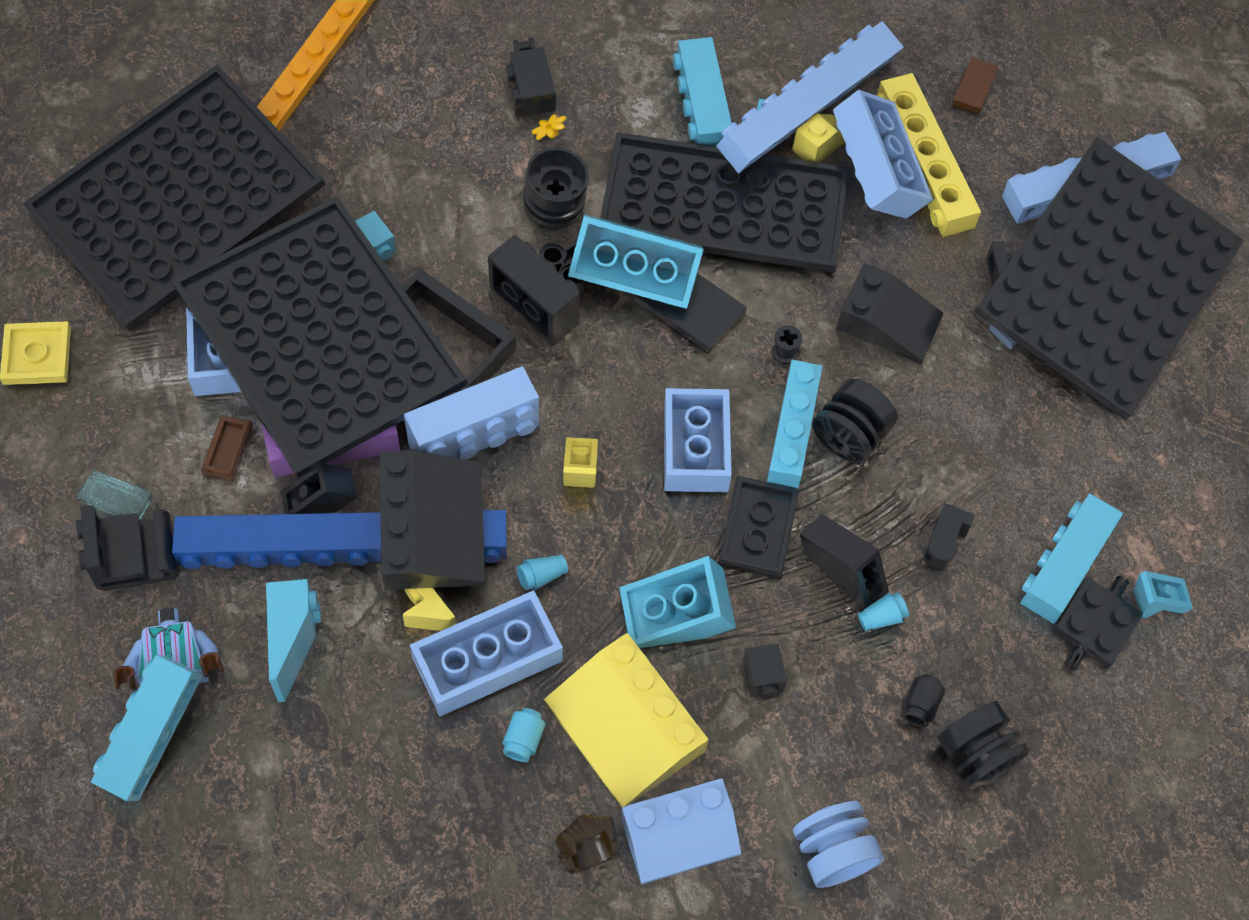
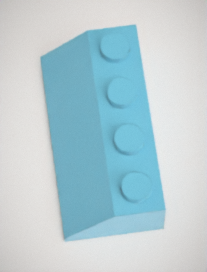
M584 214L568 276L687 309L704 249L696 244Z

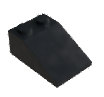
M864 263L841 310L836 329L922 363L944 313L893 274Z

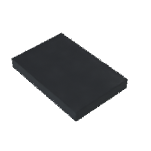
M737 476L718 564L721 567L781 580L800 489Z

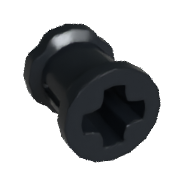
M793 326L780 327L775 333V345L771 350L772 356L775 361L783 365H789L792 360H796L799 356L802 334L800 330Z

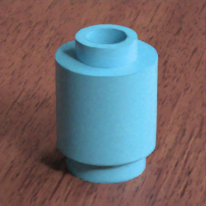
M523 708L522 711H515L513 713L502 742L505 746L503 753L507 757L520 762H528L530 756L535 755L546 725L541 719L539 712Z

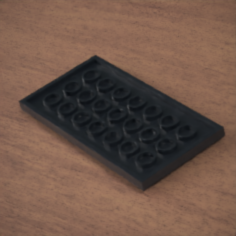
M617 132L600 218L702 246L704 249L703 253L835 273L849 167L763 155L742 172L738 173L717 147Z

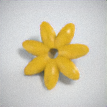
M553 114L548 121L540 120V126L532 130V134H537V140L542 139L546 134L550 139L555 138L559 134L558 130L565 128V125L562 123L567 117H558L556 114Z

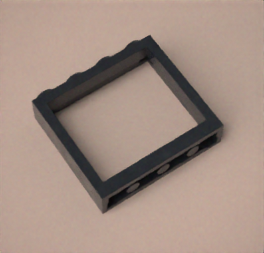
M421 268L402 286L413 304L420 298H423L494 348L493 352L467 378V385L454 393L489 380L516 351L515 334Z

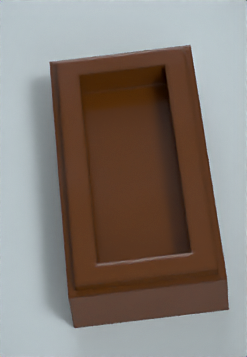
M971 57L952 106L979 115L998 66Z
M225 415L220 416L201 468L202 475L234 482L253 428L252 421Z

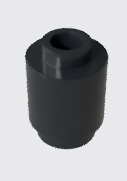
M924 674L922 677L918 676L913 679L902 706L904 710L902 716L907 722L915 726L927 727L929 722L935 719L945 694V688L941 685V681L938 678Z

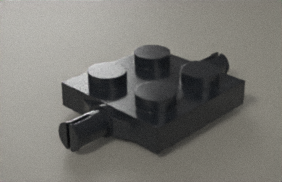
M1087 576L1052 631L1064 638L1073 648L1069 657L1064 662L1066 667L1071 665L1069 669L1076 671L1084 656L1095 659L1107 668L1111 667L1142 617L1143 613L1121 598L1124 590L1129 585L1127 579L1123 581V576H1117L1110 589L1102 587Z

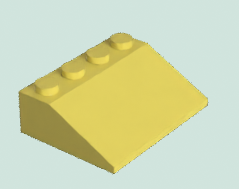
M628 633L599 651L544 699L548 708L621 808L630 805L706 752L709 739Z

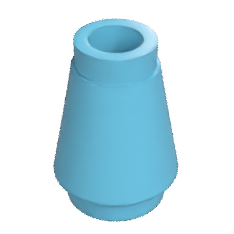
M562 554L523 560V564L517 566V576L524 590L532 589L536 591L568 572L567 562Z
M889 592L862 612L857 613L866 632L870 629L873 630L903 623V619L909 616V611L899 592L895 594Z

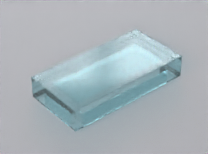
M94 469L77 496L79 501L88 505H94L95 508L115 516L138 513L140 519L153 498L151 492Z

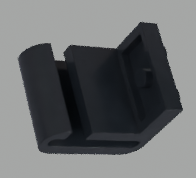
M94 505L80 507L81 520H76V530L79 540H83L84 550H79V563L82 570H87L97 589L104 591L169 581L177 576L176 561L172 554L173 533L171 515L168 511L153 510V519L140 521L138 513L100 518Z

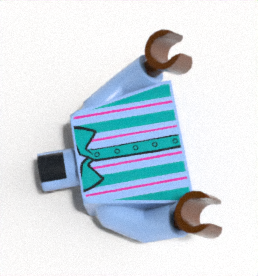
M165 608L158 611L159 626L143 629L141 639L135 642L123 666L115 669L113 676L115 689H119L121 684L127 682L130 685V689H135L137 687L136 677L141 685L144 679L142 678L143 670L146 664L151 659H154L156 655L169 657L202 674L203 676L199 683L209 682L208 672L210 670L219 669V672L222 673L224 668L218 654V648L203 631L195 630L191 622H179L177 609Z

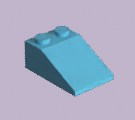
M709 556L619 587L627 631L639 648L706 639L736 628L724 569Z
M307 579L266 583L269 681L278 702L286 701L316 637V623H322L321 605L318 603L316 590L311 591Z

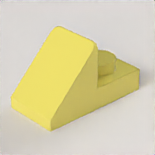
M566 437L563 469L564 486L595 487L598 439Z
M433 588L405 589L406 594L415 604L414 607L403 614L406 627L442 631L456 625L455 616Z

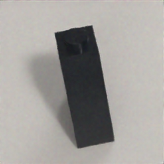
M821 514L812 523H809L800 533L805 554L863 610L882 598L889 591L879 549L824 514Z

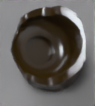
M581 815L570 824V827L564 829L555 840L564 858H566L569 869L572 871H581L610 860L618 853V843L616 842L618 836L614 820L611 816Z

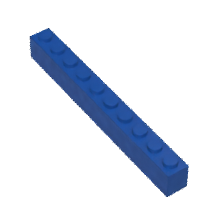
M483 510L484 562L486 563L507 559L506 510ZM381 512L175 516L172 554L178 566L188 569H197L202 565L232 568L235 565L248 564L252 567L261 568L268 566V564L297 567L302 563L331 566L337 562H348L351 565L360 566L368 562H381Z

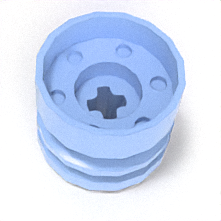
M849 801L823 808L805 818L793 828L796 840H804L799 847L801 853L819 852L807 863L817 888L830 887L851 880L877 867L884 861V855L875 836L858 837L869 826L868 819L860 817L864 809L858 801Z

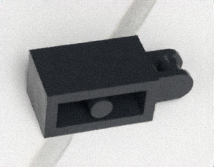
M533 37L528 38V41L524 42L513 40L514 52H510V64L506 65L508 82L514 83L515 88H511L514 106L519 105L522 116L556 111V92L544 47L536 48Z

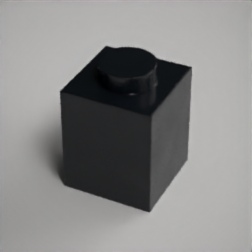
M779 644L746 648L743 656V665L750 697L760 696V699L764 700L778 697L780 693L784 692L787 683Z

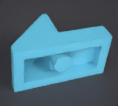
M1149 571L1140 573L1133 591L1138 609L1143 613L1141 618L1145 619L1163 610L1183 614L1193 609L1184 579Z

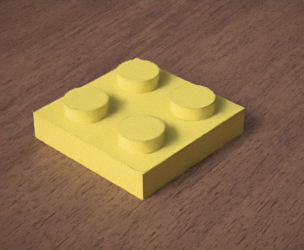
M69 322L5 324L0 371L2 384L67 382L71 336Z

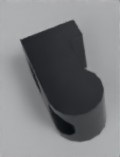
M944 503L925 551V561L931 568L943 570L950 566L957 553V536L966 537L975 514Z

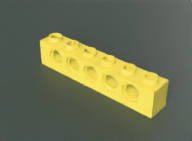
M913 73L881 81L876 96L895 102L933 198V201L927 204L934 227H938L942 237L975 229L981 211Z

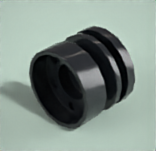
M560 147L546 148L536 153L530 159L525 173L523 203L525 211L532 220L542 226L559 228L574 223L583 212L589 181L588 168L583 159L573 151Z
M850 378L834 393L831 402L825 404L822 411L813 418L812 427L820 442L829 451L850 463L860 464L868 459L871 452L877 448L879 440L884 439L896 425L898 415L891 401L879 389L860 379Z
M998 701L989 702L971 711L946 728L937 737L950 759L964 754L968 757L957 770L960 775L976 770L965 780L970 790L983 784L993 783L1014 770L1020 761L1031 752L1026 743L1010 748L1021 738L1018 731L1001 735L1000 732L1008 725L1010 719Z

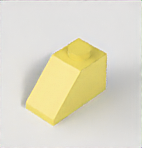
M816 113L796 130L793 151L805 161L820 163L845 143L842 133L836 126V117L832 114Z

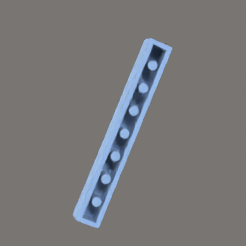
M883 21L873 28L870 24L857 34V40L848 39L838 48L839 53L835 55L833 51L830 52L819 62L821 66L817 69L812 65L801 74L800 77L802 79L799 82H796L795 79L791 80L781 89V95L777 96L773 93L761 104L763 108L759 111L754 107L741 118L743 120L741 124L737 125L736 122H733L722 131L721 134L724 138L716 147L738 173L796 132L801 125L816 113L823 112L888 64L904 48Z

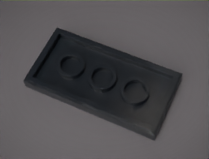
M698 273L687 309L621 291L709 354L747 311L745 305Z

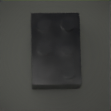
M513 235L488 255L489 288L552 346L579 324L580 291L577 285L569 279H564L558 273L554 264L548 260L544 261L529 242H523L518 236Z

